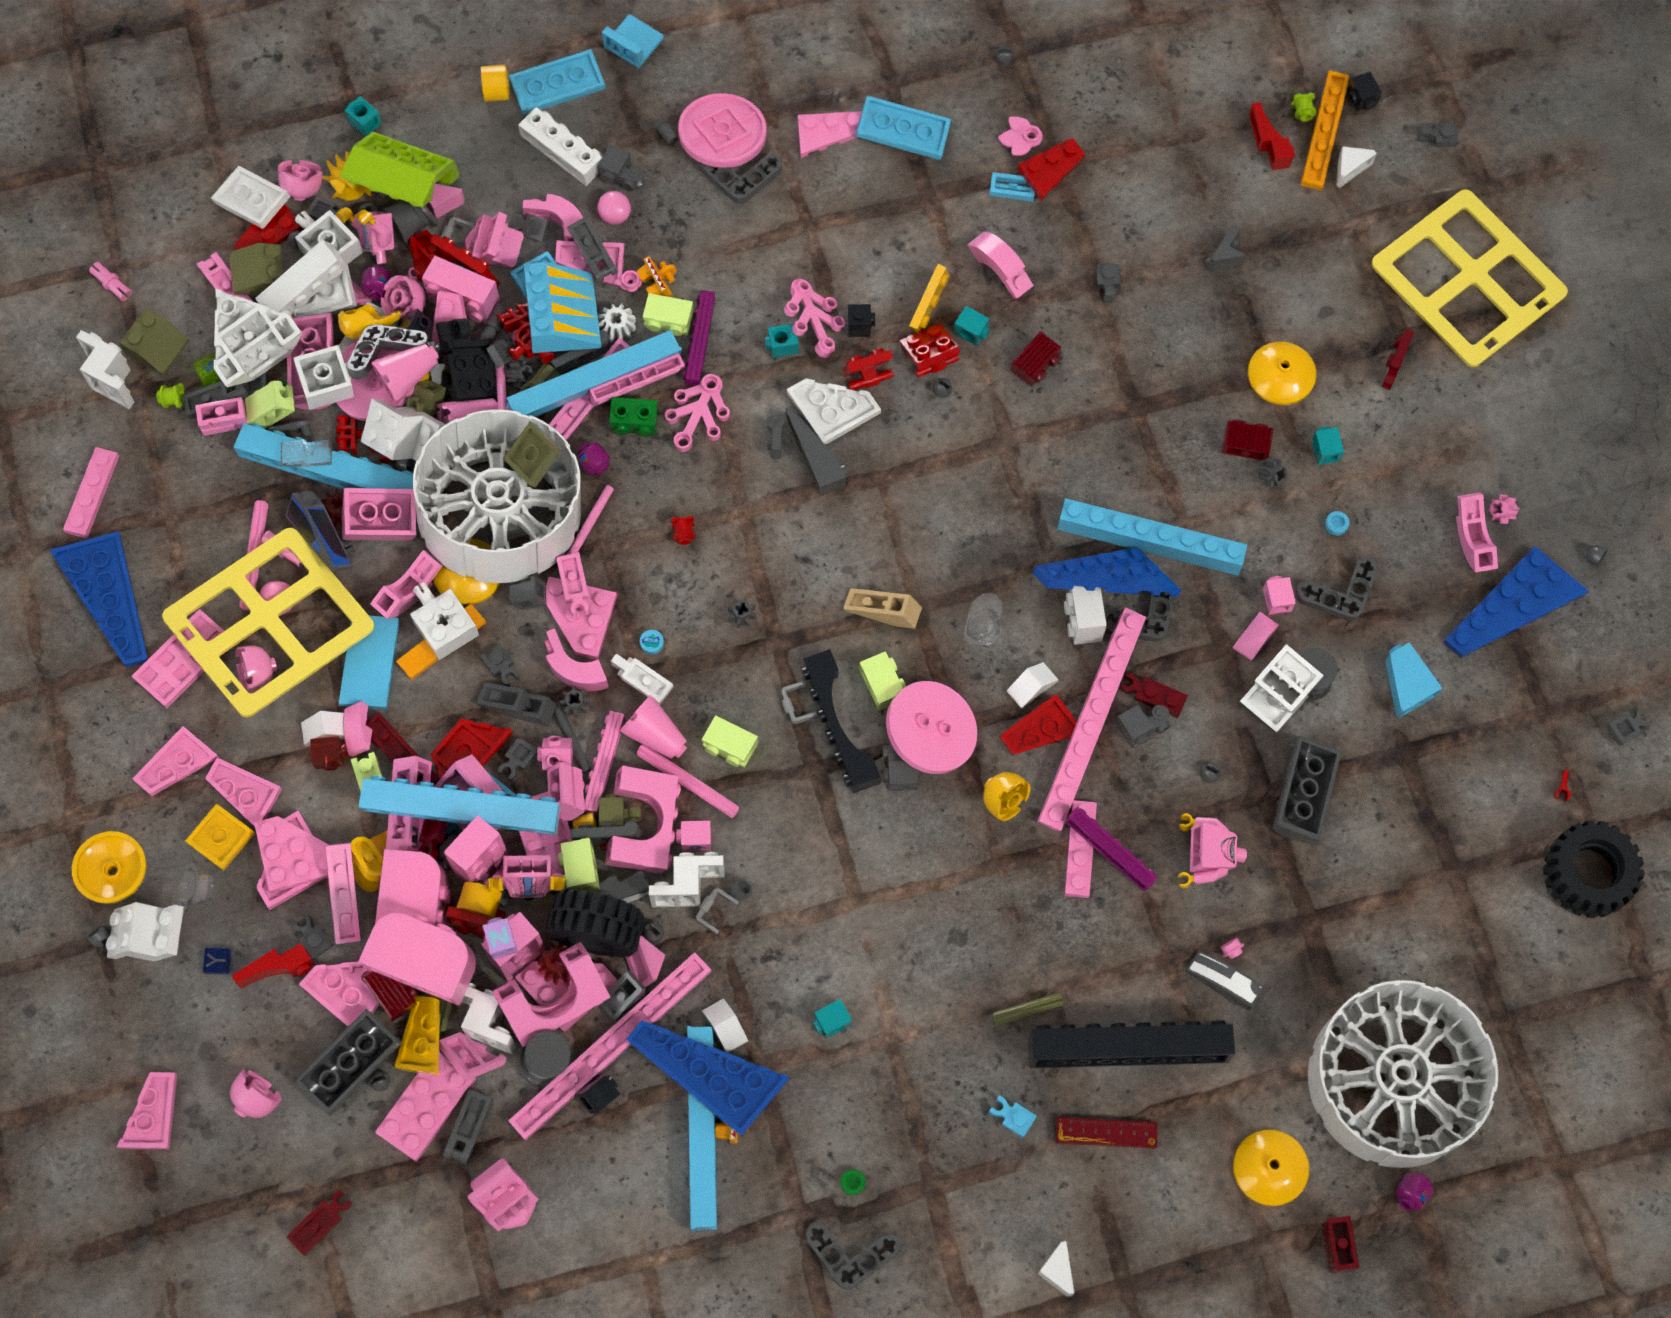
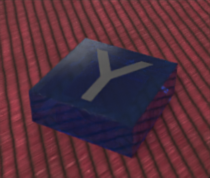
M205 948L203 973L229 975L230 948Z

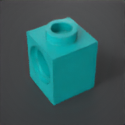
M361 96L355 101L350 102L344 110L348 122L365 137L382 124L379 111Z
M965 306L954 323L953 333L977 346L980 340H985L990 332V328H988L989 318Z
M795 323L768 328V336L764 337L766 350H771L772 358L799 354L798 337L792 331V326ZM778 339L786 340V342L784 343H778L776 341Z
M1325 426L1316 430L1312 438V444L1317 464L1341 461L1344 448L1338 427L1330 428Z
M841 999L814 1012L815 1020L812 1023L819 1035L823 1033L826 1039L852 1026V1018Z

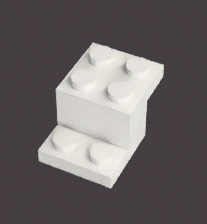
M81 330L76 338L88 358L81 366L80 371L90 388L130 409L134 404V400L130 395L131 391L124 384V379L131 370L126 362L127 359L121 354V349L114 343L110 342L107 344L103 342L93 332L88 334Z
M378 398L371 399L361 442L391 460L414 459L417 461L427 441L446 424L423 411L416 412V407L414 406L392 407Z
M1286 644L1256 678L1254 686L1240 702L1275 732H1278L1308 698L1309 692L1324 675Z
M716 852L704 853V856H694L693 853H680L679 856H674V885H669L668 882H656L655 885L649 886L651 906H700V878L725 877L723 855H718Z
M135 902L114 909L110 917L111 933L106 942L107 958L118 959L129 956L154 962L177 955L184 907L172 905L160 908Z
M469 983L462 999V1003L470 1006L461 1025L462 1030L471 1039L513 1055L516 1044L512 1036L509 1035L510 1032L499 1027L504 1013L493 992L485 989V992H481L475 989L476 985Z

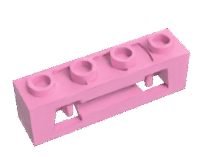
M418 756L394 759L392 782H395V779L398 778L409 780L410 784L419 785L417 777L423 776L422 782H430L432 762ZM389 814L386 849L418 852L422 845L419 842V837L424 819ZM413 826L418 828L417 843L412 842V836L416 835V831H413Z

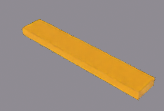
M1328 71L1301 186L1321 191L1323 189L1350 75Z

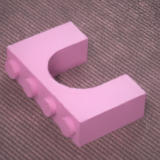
M622 766L617 771L614 795L639 799L649 804L657 817V830L655 835L647 840H634L618 836L610 838L607 842L605 865L637 871L641 870L660 875L667 868H670L672 854H669V850L675 838V831L672 830V826L678 814L675 801L679 797L681 785L678 784V776Z
M581 942L559 953L568 971L570 983L566 993L555 1003L547 1006L530 1004L527 1002L515 979L492 991L522 1047L526 1046L529 1040L537 1033L556 1030L564 1023L579 1017L582 1013L610 998L590 955Z

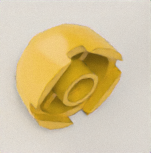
M1003 772L991 777L985 783L983 793L986 809L995 818L1002 821L1012 819L1021 810L1017 806L1022 800L1027 801L1030 794V784L1021 776L1010 772Z

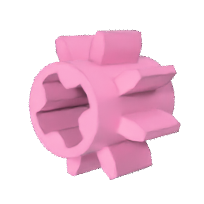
M1501 494L1499 500L1492 499L1490 509H1488L1493 516L1492 520L1500 521L1502 524H1508L1509 519L1516 520L1519 510L1515 503L1516 498H1508V495Z

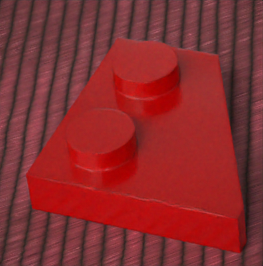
M428 230L411 236L408 241L416 276L419 281L422 280L434 256L454 264L453 260L433 246L430 242L433 235Z

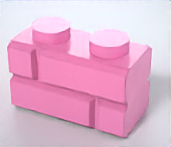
M242 397L196 405L198 426L204 436L237 430V428L241 429L244 423L247 424L246 405Z
M559 762L547 770L548 797L555 798V802L561 805L560 818L572 821L583 814L586 807L583 794L585 784L582 770L574 766L571 767V765L565 762Z

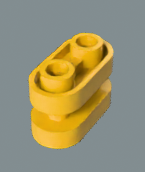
M357 837L350 844L354 879L363 890L368 892L377 891L380 889L383 856L370 839Z

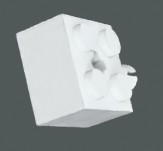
M330 210L316 221L306 211L301 212L304 216L303 218L299 214L296 216L295 221L304 230L295 239L300 251L304 255L321 240L332 244L347 264L363 253L359 239Z
M339 345L293 358L309 410L354 397L351 384L352 377L349 374L347 363H344Z
M426 583L420 584L422 591L418 585L413 589V592L423 606L410 614L411 618L438 660H441L479 636L476 625L451 589L436 598Z
M1074 586L1069 593H1066V601H1064L1065 615H1069L1070 623L1067 624L1068 636L1073 637L1074 645L1102 642L1107 625L1101 588L1096 587L1095 591H1086L1082 586Z

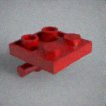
M941 323L900 340L901 348L917 367L915 374L918 378L931 372L935 374L946 369V366L960 360L958 344Z
M883 348L871 351L867 355L868 357L863 358L862 355L849 358L846 361V365L842 368L844 377L860 373L862 377L861 379L848 382L849 389L856 390L863 387L867 389L879 385L881 381L893 378L894 375L891 369L879 373L875 369V367L887 364L893 359L891 349L884 351Z
M451 906L448 907L446 917L454 931L465 935L468 932L476 933L480 939L485 937L483 925L488 924V921L493 919L492 917ZM497 909L495 918L502 917L504 919L506 911Z

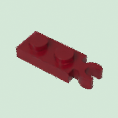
M1406 328L1403 336L1398 334L1393 346L1397 348L1395 355L1390 353L1385 365L1389 367V370L1382 384L1383 388L1391 389L1415 331Z
M1127 673L1125 679L1131 681L1132 685L1126 686L1122 684L1120 689L1122 692L1136 693L1134 700L1152 708L1157 705H1163L1168 709L1169 715L1175 718L1179 717L1187 699V694L1145 676L1142 682H1140L1135 675Z
M424 819L419 837V842L422 845L418 852L426 853L436 859L439 853L437 845L444 842L448 822Z
M341 1190L333 1195L330 1204L323 1200L286 1236L302 1255L306 1256L342 1220L338 1215L340 1211H346L352 1206L353 1203L350 1200L346 1201L343 1205L339 1204V1198L344 1194Z

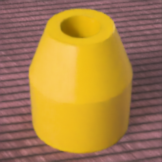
M593 812L582 814L572 820L574 829H578L580 825H591L593 828H597Z

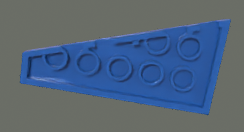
M115 532L49 550L125 667L145 663L149 656L120 533Z
M1534 546L1443 643L1460 658H1463L1486 646V644L1500 639L1516 629L1518 630L1560 607L1568 605L1577 598L1587 595L1589 591Z
M1137 547L1037 565L1033 571V574L1047 588L1072 590L1074 586H1082L1086 591H1095L1097 587L1104 588L1105 592L1138 594L1139 591H1148L1151 595L1159 596L1161 592H1168L1171 597H1178L1181 591L1159 569L1158 565L1153 563Z
M644 1020L626 1038L630 1045L741 1137L790 1079L789 1076L776 1073L763 1066L755 1065L714 1047L698 1043L688 1037L685 1038L672 1033L670 1030Z

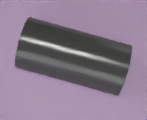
M1299 735L1295 738L1273 824V830L1276 833L1300 842L1313 843L1320 841L1342 751Z
M366 1008L294 1082L330 1117L402 1042Z

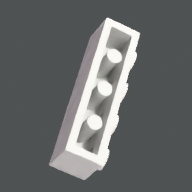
M535 107L518 124L522 138L585 186L599 174L598 166L603 158L601 153L596 149L589 148L579 136L575 137L565 125L555 122L548 112H542Z
M321 240L255 299L263 306L292 316L295 310L307 304L310 297L322 291L326 283L332 278L339 276L347 264L332 244Z

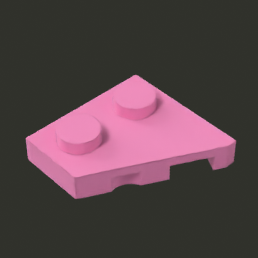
M461 1032L439 1040V1049L465 1081L505 1065L507 1059L503 1054L497 1057L486 1051V1045L473 1041L469 1036Z

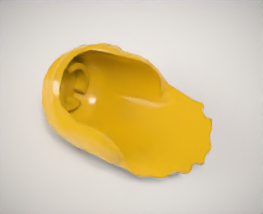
M366 304L358 309H350L346 312L340 311L338 314V324L346 337L357 340L360 339L367 326L372 324L393 326L399 320L402 313L398 310L387 316H380L374 307Z

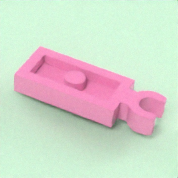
M579 552L556 557L566 603L573 602L570 607L572 616L577 617L576 609L578 607L584 608L586 615L589 614L588 604L584 601V599L589 598Z

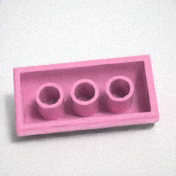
M332 313L292 318L302 332V336L293 352L287 357V385L293 387L294 407L309 410L293 358L334 346ZM328 404L311 410L323 409L329 407L332 404Z

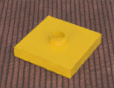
M216 804L185 842L224 871L254 836L255 832Z

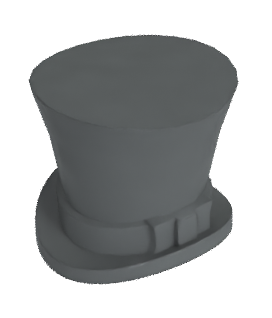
M401 201L382 208L383 212L392 214L393 228L404 244L423 226L436 227L439 225L426 205L424 207H415L407 201Z
M1310 648L1302 651L1299 655L1324 676L1309 692L1308 698L1304 702H1314L1324 698L1332 687V682L1335 680L1338 669L1334 657L1329 652L1320 648Z
M542 1031L534 1035L527 1045L521 1049L519 1054V1068L523 1077L534 1086L546 1087L558 1075L564 1072L569 1065L571 1053L567 1041L560 1034L553 1031Z

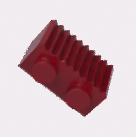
M1040 331L1012 361L1010 371L1032 387L1036 381L1040 383L1045 378L1046 371L1050 366L1055 367L1061 359V346Z
M1239 419L1229 420L1225 428L1221 453L1266 461L1270 455L1273 428H1268L1267 425L1261 423L1250 425L1245 424L1243 420Z
M374 971L363 978L364 983L392 1022L417 1005L414 998L418 995L411 986L407 985L405 987L403 983Z
M1351 1216L1328 1218L1321 1226L1324 1227L1322 1229L1324 1232L1322 1236L1325 1237L1323 1241L1326 1242L1324 1246L1327 1248L1325 1251L1328 1253L1326 1257L1329 1258L1327 1262L1330 1263L1328 1265L1330 1268L1329 1272L1335 1274L1352 1272L1359 1269Z

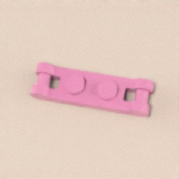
M216 252L211 254V258L205 262L202 260L197 263L199 270L207 278L215 291L219 289L227 294L252 301L248 295L233 294L231 271Z

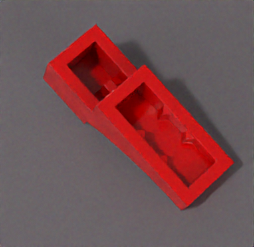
M1261 102L1252 103L1249 118L1259 153L1268 152L1272 170L1290 168L1292 159L1295 158L1294 146H1290L1288 137L1283 138L1274 129L1264 113Z
M299 943L281 956L275 949L269 951L232 975V978L243 989L258 980L275 975L291 974L294 978L296 976L301 977L307 974L315 963L304 946Z

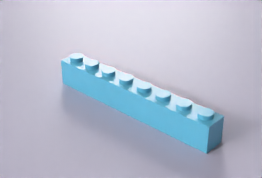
M244 423L233 447L238 457L341 489H413V473L403 470L401 472L394 470L388 464L378 465L365 457L355 458L345 451L338 450L336 452L323 444L313 445L300 437H295V439L287 437L283 432L277 430L271 432L258 424L249 425Z
M1066 498L1057 529L1127 548L1137 547L1143 552L1237 576L1243 566L1247 544Z
M372 775L371 779L363 778L359 808L362 811L470 824L478 815L494 828L557 835L561 805L555 802V798L541 797V800H534L527 794H517L516 797L507 796L506 792L492 791V794L482 793L483 790L478 788H468V791L458 790V786L444 785L443 788H437L430 782H419V785H413L406 779L397 778L395 782L385 781L386 778L382 776Z

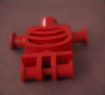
M527 303L523 305L517 304L515 311L512 308H508L506 313L497 314V319L500 325L505 327L506 334L517 330L515 333L516 348L508 350L509 355L514 361L519 360V356L522 354L527 359L538 355L543 363H549L554 359L555 355L553 352H532Z
M339 415L336 417L338 426L335 428V432L340 435L335 437V442L338 443V448L335 451L342 450L349 453L347 444H351V451L353 455H356L358 439L362 438L363 430H358L357 419L351 417V425H347L350 417ZM367 446L370 452L380 454L378 451ZM381 454L380 462L388 463L393 461Z

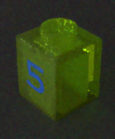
M216 352L193 362L204 387L221 381V378L214 369Z

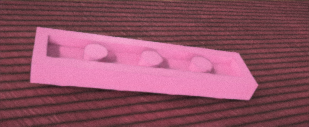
M95 447L63 530L65 533L88 538L119 459L117 452Z
M1073 800L1071 812L1079 807L1085 810L1090 818L1096 820L1097 803ZM1071 827L1064 896L1089 898L1093 846Z
M350 843L326 845L325 855L335 944L361 941Z

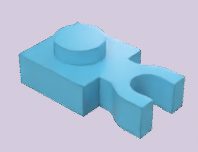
M999 1095L996 1101L1002 1104L1003 1109L997 1111L991 1107L989 1113L995 1117L1004 1118L1005 1120L1002 1125L1021 1138H1024L1037 1116L1018 1103L1010 1107L1007 1101Z

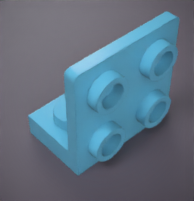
M628 15L616 30L606 27L602 32L604 47L637 68L642 66L664 39L663 34L632 15Z

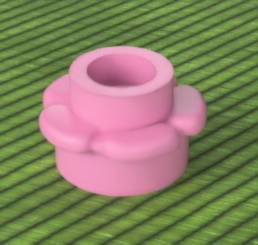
M628 270L622 274L621 288L623 290L635 292L642 285V280L637 272Z
M1238 938L1228 941L1220 947L1223 951V957L1228 956L1230 959L1237 957L1243 953L1241 948L1244 946V943H1240Z

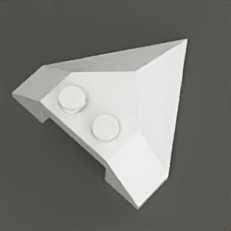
M216 289L217 310H215L214 333L216 359L214 360V369L226 387L254 381L293 352L302 336V332L289 314L280 313L269 307Z

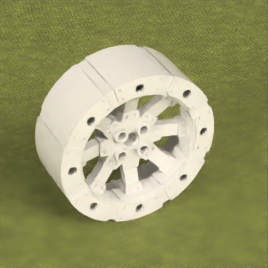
M484 410L470 413L466 417L457 418L440 428L421 450V456L416 461L413 473V490L419 532L421 537L425 539L426 547L431 554L451 571L463 577L470 576L474 577L476 581L487 583L520 581L529 578L531 574L536 572L539 574L550 568L557 562L556 557L563 556L572 545L575 531H578L581 518L579 465L575 454H572L570 445L565 438L544 421L531 415L526 416L521 414V412L511 410ZM529 421L536 423L562 449L543 476L553 489H531V487H527V483L515 470L511 471L504 468L503 462L505 460L503 458ZM499 449L500 452L492 453V450ZM487 461L490 463V468L479 473L469 468L477 463ZM452 480H458L468 486V489L464 490V492L450 495L442 494ZM532 506L548 507L549 510L556 511L555 519L547 527L542 522L539 523L529 513L528 509L532 508ZM462 509L470 511L461 525L450 531L447 525L443 524L442 516L448 515V512ZM509 523L516 527L520 526L530 536L531 542L523 544L521 547L510 549L509 542H507ZM490 524L491 531H493L491 550L479 549L477 546L469 545L470 539L478 529Z
M1416 981L1384 982L1368 987L1361 994L1357 993L1351 997L1322 1028L1313 1045V1055L1309 1059L1308 1085L1310 1096L1316 1113L1320 1114L1324 1121L1323 1125L1342 1147L1357 1157L1366 1161L1372 1160L1378 1162V1165L1392 1168L1417 1167L1431 1163L1466 1142L1477 1132L1489 1115L1494 1103L1492 1101L1493 1096L1497 1091L1498 1085L1496 1054L1491 1039L1483 1030L1480 1020L1455 996L1438 987L1432 988L1426 986L1425 983ZM1382 1002L1389 1004L1388 1011H1386L1384 1006H1381ZM1380 1019L1387 1039L1385 1048L1381 1045L1377 1046L1367 1039L1358 1028L1367 1021L1371 1022ZM1402 1019L1413 1020L1425 1027L1423 1030L1424 1034L1417 1043L1415 1042L1413 1045L1407 1044L1402 1032ZM1438 1020H1442L1444 1028L1439 1029L1435 1023ZM1332 1028H1339L1341 1032L1340 1035L1336 1036L1331 1031ZM1442 1041L1450 1050L1454 1062L1436 1065V1063L1429 1061V1052L1436 1043ZM1343 1046L1348 1049L1352 1048L1365 1057V1061L1371 1067L1348 1072L1346 1070H1337L1339 1061L1337 1056L1341 1053ZM1393 1055L1399 1056L1400 1060L1395 1063L1392 1059ZM1396 1070H1404L1407 1074V1080L1398 1078ZM1465 1071H1472L1474 1074L1473 1079L1470 1076L1465 1077ZM1417 1072L1421 1076L1419 1080H1416ZM1380 1074L1385 1076V1082L1382 1081ZM1438 1081L1458 1083L1457 1094L1459 1096L1454 1107L1435 1093V1089L1431 1084ZM1363 1086L1375 1089L1371 1096L1372 1099L1355 1116L1348 1107H1345L1341 1094L1342 1091H1346L1348 1088ZM1402 1090L1406 1096H1399L1397 1092ZM1392 1103L1398 1117V1131L1396 1138H1385L1380 1136V1133L1371 1130V1128L1375 1124L1374 1120L1383 1109H1386ZM1416 1103L1420 1106H1425L1441 1125L1432 1132V1135L1427 1134L1419 1137L1418 1129L1415 1126L1414 1110L1416 1109ZM1453 1124L1459 1126L1460 1132L1458 1134L1452 1131ZM1407 1150L1410 1152V1155L1402 1154V1151Z

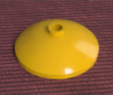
M1272 342L1259 348L1252 356L1248 366V379L1255 393L1265 401L1277 405H1291L1303 400L1312 391L1316 381V367L1311 356L1301 347L1289 342ZM1285 364L1288 368H1283L1281 365Z
M470 539L469 545L477 546L479 549L491 550V546L488 543L478 539ZM444 565L433 579L440 594L451 589L461 605L481 603L491 597L500 586V583L476 581L474 577L470 576L463 577Z
M116 831L96 834L86 840L74 856L72 862L73 881L77 889L94 902L110 904L122 901L131 896L142 884L147 869L146 856L139 843L127 834ZM117 868V873L110 875V871Z
M1261 1130L1248 1136L1237 1148L1233 1160V1173L1239 1188L1249 1199L1265 1206H1280L1291 1202L1303 1191L1309 1177V1163L1304 1149L1293 1137L1277 1130ZM1270 1161L1277 1162L1278 1169H1272Z

